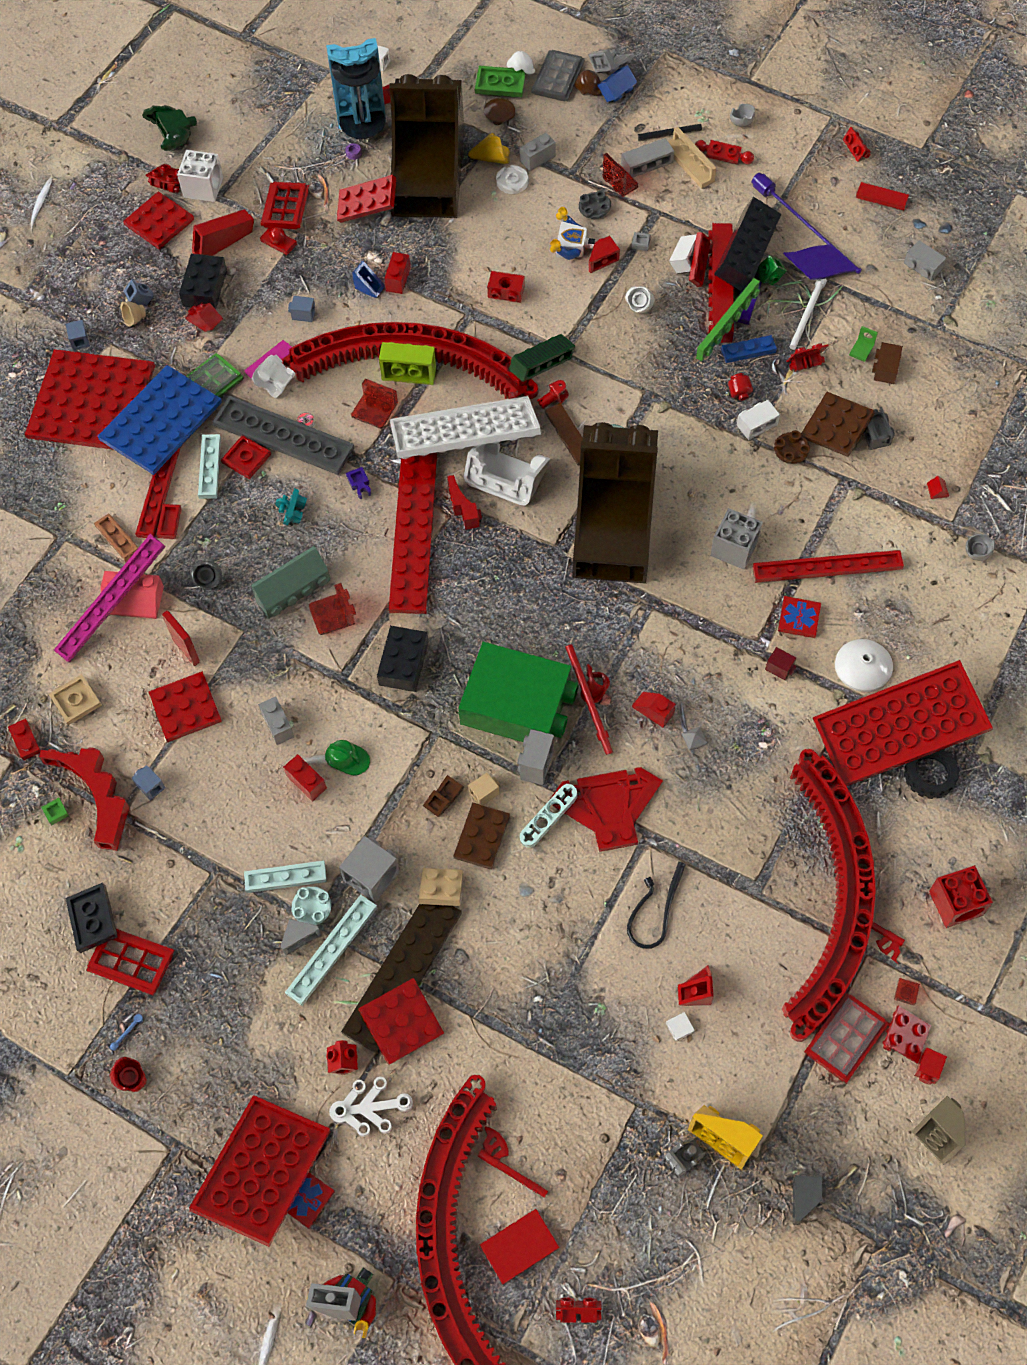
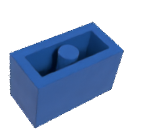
M626 65L619 68L597 86L607 102L612 100L616 102L622 98L621 94L631 91L633 89L632 86L637 81L629 66Z

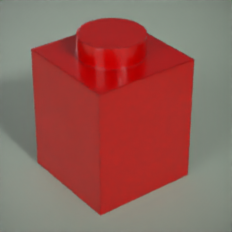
M926 1048L922 1053L914 1076L919 1077V1080L925 1084H935L940 1078L947 1056Z

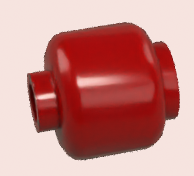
M738 373L730 377L728 387L731 397L739 399V401L748 399L749 395L753 392L750 377L744 375V373Z

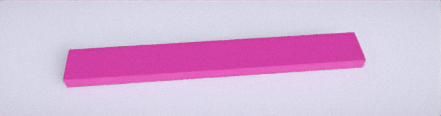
M150 534L55 647L54 651L70 663L166 546Z

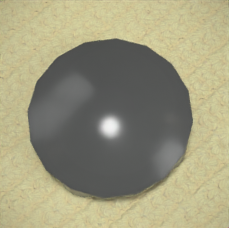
M602 190L580 196L579 211L586 218H601L611 209V201Z

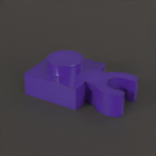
M363 467L346 473L352 490L357 489L359 499H362V492H367L371 496V489L368 486L369 480Z

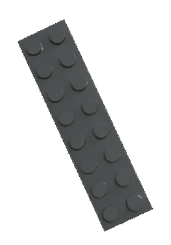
M230 395L212 421L213 426L240 437L245 436L260 445L336 475H339L355 448L353 443Z

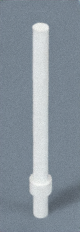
M826 278L818 279L815 282V289L789 347L792 350H795L818 296L826 285Z

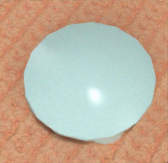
M319 887L300 888L292 901V914L297 921L312 925L322 923L331 911L332 902L329 894Z

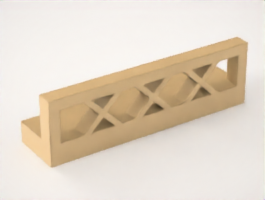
M679 127L674 128L673 138L668 140L674 150V160L701 189L715 182L716 167Z

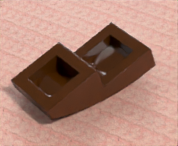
M447 775L436 791L433 790L423 804V807L437 817H440L458 797L464 786Z

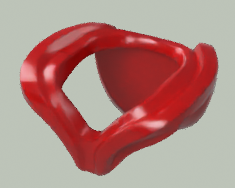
M587 664L586 676L589 678L587 684L594 703H597L603 698L609 688L610 680L604 673H593L592 666ZM601 677L603 685H599L594 678ZM581 690V693H580L581 698L583 699L584 702H586V701H585V698H584V696H583L582 690Z

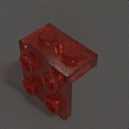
M341 583L334 585L335 595L309 604V609L319 635L355 624L353 615H356L354 605H349V592L347 588L343 589Z

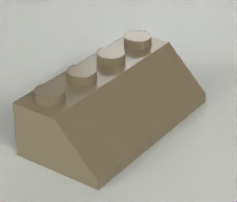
M948 1096L912 1131L943 1165L965 1146L964 1112L961 1110L960 1104Z

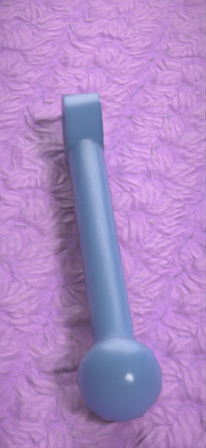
M135 1015L132 1024L116 1042L111 1043V1050H117L120 1042L135 1025L143 1021L142 1015Z

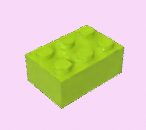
M382 342L379 364L383 381L434 385L436 373L434 347Z

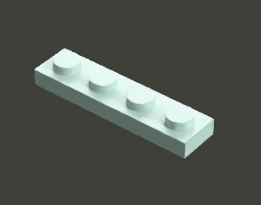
M220 434L202 435L198 486L199 499L217 498L221 447Z
M325 861L244 871L246 893L327 882Z

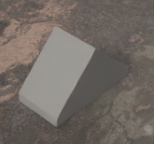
M289 919L281 943L285 956L321 936L318 926Z

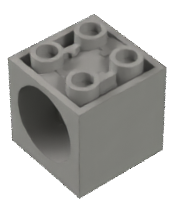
M728 508L714 535L710 556L745 570L759 541L763 522Z
M364 836L339 866L344 882L376 903L399 874L397 856L389 849L385 851L375 839H368Z

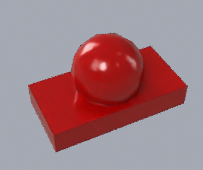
M278 227L268 228L260 237L261 242L285 255H288L297 245L296 240L287 236L284 230Z

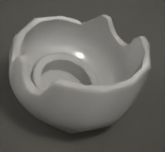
M740 104L737 110L735 108L732 109L730 120L736 126L746 127L753 122L756 109L750 104Z
M988 534L973 535L966 542V553L973 560L984 561L994 553L995 540H992Z

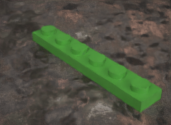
M753 278L698 346L696 359L703 361L706 356L709 357L713 347L716 344L719 345L723 335L730 331L734 321L737 322L742 311L748 309L751 300L755 299L760 292V289H758L759 280Z

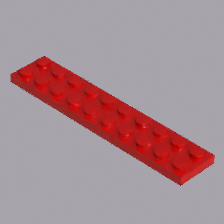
M429 453L425 456H411L408 459L401 458L389 613L426 614L437 453Z

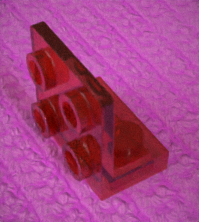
M608 153L603 155L602 177L605 182H608L613 187L615 192L624 197L638 188L639 183Z
M365 378L362 382L363 396L351 413V417L382 429L398 404L397 391Z

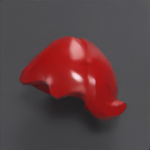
M121 1057L116 1060L110 1071V1081L119 1090L138 1092L146 1085V1075L140 1063L135 1059Z

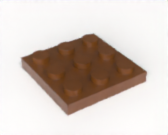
M826 392L801 435L807 441L849 457L873 418L875 411Z

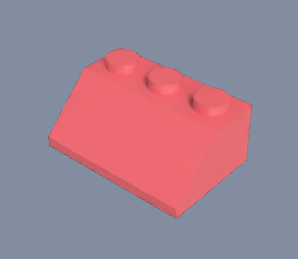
M104 571L101 592L118 572ZM143 574L109 615L157 619L164 589L160 576Z

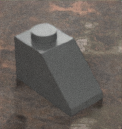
M795 1175L793 1178V1225H797L822 1201V1197L825 1198L826 1185L822 1184V1177Z

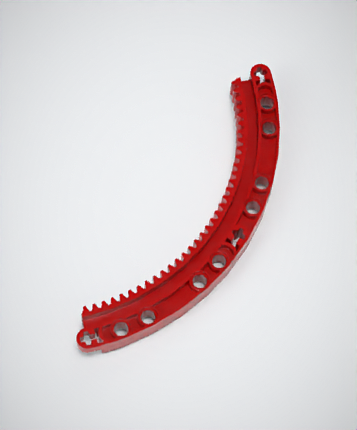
M382 322L345 327L301 342L289 349L290 355L281 359L284 366H290L289 368L295 372L296 379L304 382V378L310 379V374L316 376L317 371L320 374L322 369L328 371V366L332 368L335 367V364L341 366V362L347 364L348 360L354 363L355 358L360 361L361 357L367 360L368 356L374 359V356L377 355L379 358L382 342L427 345L435 348V359H438V363L443 360L444 365L450 362V367L456 364V369L462 367V371L468 369V374L474 372V377L479 375L480 380L485 378V383L490 382V386H495L496 391L500 390V394H504L505 399L518 398L521 394L529 396V399H534L538 395V385L532 379L522 382L509 370L512 357L502 350L468 334L421 323Z
M812 749L802 750L798 759L799 764L796 763L794 765L790 779L796 778L795 785L801 784L800 791L806 790L804 796H810L808 802L814 803L813 810L818 809L816 816H821L819 822L824 823L823 830H827L825 836L830 837L828 844H832L830 851L833 852L832 858L835 859L833 866H836L834 873L837 874L835 877V881H837L835 896L837 898L835 900L836 906L834 911L836 912L833 916L832 928L820 960L804 985L800 987L799 992L797 991L794 997H791L789 1002H785L782 1007L785 1018L789 1017L793 1022L790 1028V1036L798 1042L806 1040L827 1019L842 999L855 976L868 944L874 917L876 894L874 861L869 837L861 814L848 788L824 755L820 758ZM805 756H806V757L811 756V757H812V758H811V761H810V760L805 761V760H804ZM827 775L830 777V780H826L822 776ZM835 795H841L843 799H837ZM854 841L861 842L863 846H857ZM859 864H865L868 869L860 868ZM865 886H867L865 889V895L867 896H864V892H862ZM858 918H865L867 924H861L858 921ZM852 941H859L862 947L854 946ZM830 987H837L840 994L832 993ZM816 1006L824 1007L826 1013H819L816 1010ZM805 1024L806 1028L803 1031L804 1035H797L795 1033L797 1030L796 1027L800 1029Z
M472 1075L467 1079L452 1100L436 1130L426 1157L419 1186L416 1210V1252L421 1285L429 1314L439 1338L454 1365H461L465 1360H471L474 1365H506L505 1362L498 1364L501 1359L500 1356H493L495 1352L493 1347L487 1349L490 1344L489 1340L482 1341L485 1337L484 1332H478L481 1328L479 1323L473 1324L477 1319L475 1315H470L473 1312L472 1307H466L470 1302L468 1298H463L466 1295L465 1289H460L464 1284L462 1280H458L462 1275L460 1271H456L460 1268L458 1262H454L458 1260V1254L453 1253L457 1251V1245L453 1244L457 1241L456 1235H453L457 1232L456 1227L453 1226L457 1223L456 1217H453L457 1215V1209L454 1207L458 1206V1201L455 1198L460 1196L459 1191L456 1189L461 1188V1183L459 1182V1180H463L461 1172L466 1171L464 1164L469 1162L466 1155L472 1154L469 1147H475L473 1139H479L477 1132L483 1131L481 1124L487 1125L486 1117L491 1118V1110H497L494 1098L484 1093L486 1083L480 1075ZM474 1081L476 1083L480 1081L481 1088L473 1090V1094L476 1095L473 1098V1095L469 1092L472 1089L471 1082ZM461 1107L465 1111L463 1115L455 1116L453 1114L454 1109ZM443 1131H451L452 1137L448 1140L442 1139L441 1134ZM427 1186H433L435 1193L431 1196H426L424 1189ZM424 1213L432 1214L433 1217L429 1223L421 1222L420 1219ZM423 1240H428L429 1248L433 1249V1251L429 1252V1256H425L424 1252H421L425 1250ZM429 1278H436L438 1280L436 1288L428 1289L426 1287V1282ZM440 1304L446 1307L445 1314L441 1317L435 1316L434 1308Z

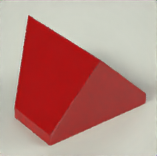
M709 965L686 982L678 984L680 1006L712 1004L714 998L713 980Z

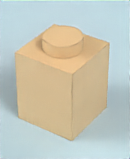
M485 773L468 785V791L477 804L485 805L499 795L500 784L494 776L491 777L488 773Z

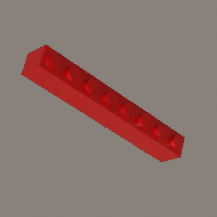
M712 223V229L708 230V238L711 239L708 253L711 254L708 257V267H711V270H708V280H711V283L708 284V294H711V297L708 298V307H711V311L708 312V321H711V325L708 327V334L733 304V286L714 275L733 234L732 223ZM734 323L730 331L723 335L720 343H732Z

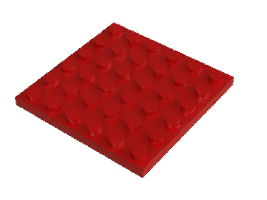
M54 349L25 431L26 438L112 449L98 439V435L150 383L155 363L153 361Z

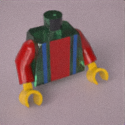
M364 1267L356 1279L346 1273L345 1275H338L322 1284L355 1288L361 1297L356 1321H348L355 1325L354 1334H356L357 1330L364 1331L362 1338L367 1336L368 1328L376 1316L374 1291L367 1287L374 1274Z

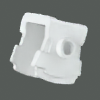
M270 355L257 367L251 379L254 385L264 388L272 397L277 398L295 376V372L289 367L286 368L282 364L283 361L277 355Z

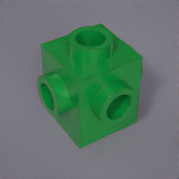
M771 255L763 260L757 269L759 280L764 284L768 283L770 285L777 283L787 272L781 261Z

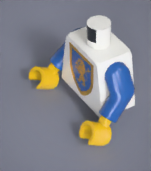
M560 207L556 218L558 220L563 219V222L560 225L558 239H553L550 242V251L556 252L557 258H565L567 260L583 257L585 248L593 249L596 239L587 238V229L576 223L570 216H566L568 214L567 209Z

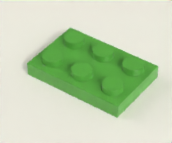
M479 66L475 94L522 97L526 73L522 69L516 72L514 68Z

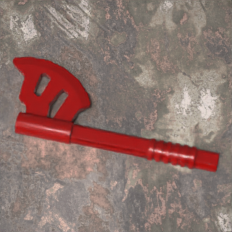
M859 917V918H858V921H859V922H861V923H863V924H867V921H866L865 918H863V917ZM873 922L871 929L883 935L882 939L876 940L877 946L885 955L894 950L891 959L898 964L896 959L901 952L899 946L903 945L905 939ZM892 941L889 947L886 949L882 948L887 942Z
M486 1126L485 1132L487 1137L482 1144L484 1150L481 1149L477 1157L545 1198L548 1193L546 1189L500 1161L501 1158L508 1157L509 1155L507 1143L499 1132ZM495 1138L497 1141L490 1145L491 1140ZM500 1147L501 1150L492 1156V1152Z

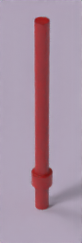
M572 644L567 645L565 648L596 727L598 741H601L606 755L612 754L613 750L608 740L610 738L609 734L604 729Z

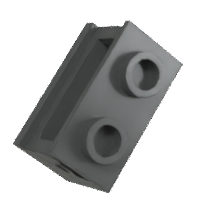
M880 407L879 412L877 409H873L875 414L863 433L870 450L891 446L895 433L888 423V415L884 413L882 407Z

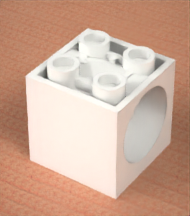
M192 150L185 151L177 174L183 198L216 201L223 180L218 154Z

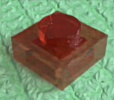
M899 978L894 1000L914 1006L920 984Z

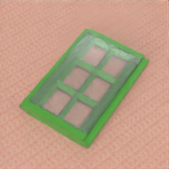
M217 353L186 376L219 398L244 379L239 371Z

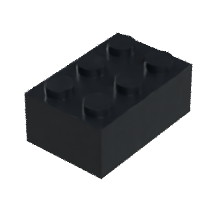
M191 253L179 291L183 307H193L194 305L197 307L201 303H210L215 309L217 308L227 273L224 257Z
M390 625L377 673L379 686L416 692L429 643L427 632Z

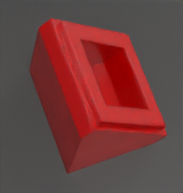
M936 476L927 482L931 499L949 497L945 480L940 476Z

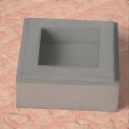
M634 232L631 249L648 251L651 234Z

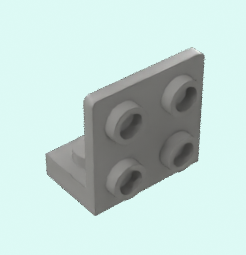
M610 49L593 51L588 56L595 73L602 72L603 74L608 71L614 72L618 70L621 64L626 65L630 63L631 58L635 57V53L618 55L614 58Z

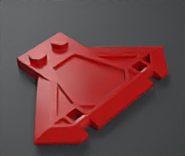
M642 767L634 768L635 774L631 775L627 774V770L578 778L577 785L573 786L580 795H577L576 801L564 814L594 832L599 852L638 845L634 823L663 780ZM567 780V781H562L561 784L559 785V787H558V788L556 789V791L554 792V794H555L563 785H565V784H570V783H569V780ZM637 781V785L630 786L631 782ZM572 790L569 792L564 791L565 797L561 800L564 805H566L564 799L567 796L572 797ZM552 804L553 807H555L558 810H561V806L559 804Z

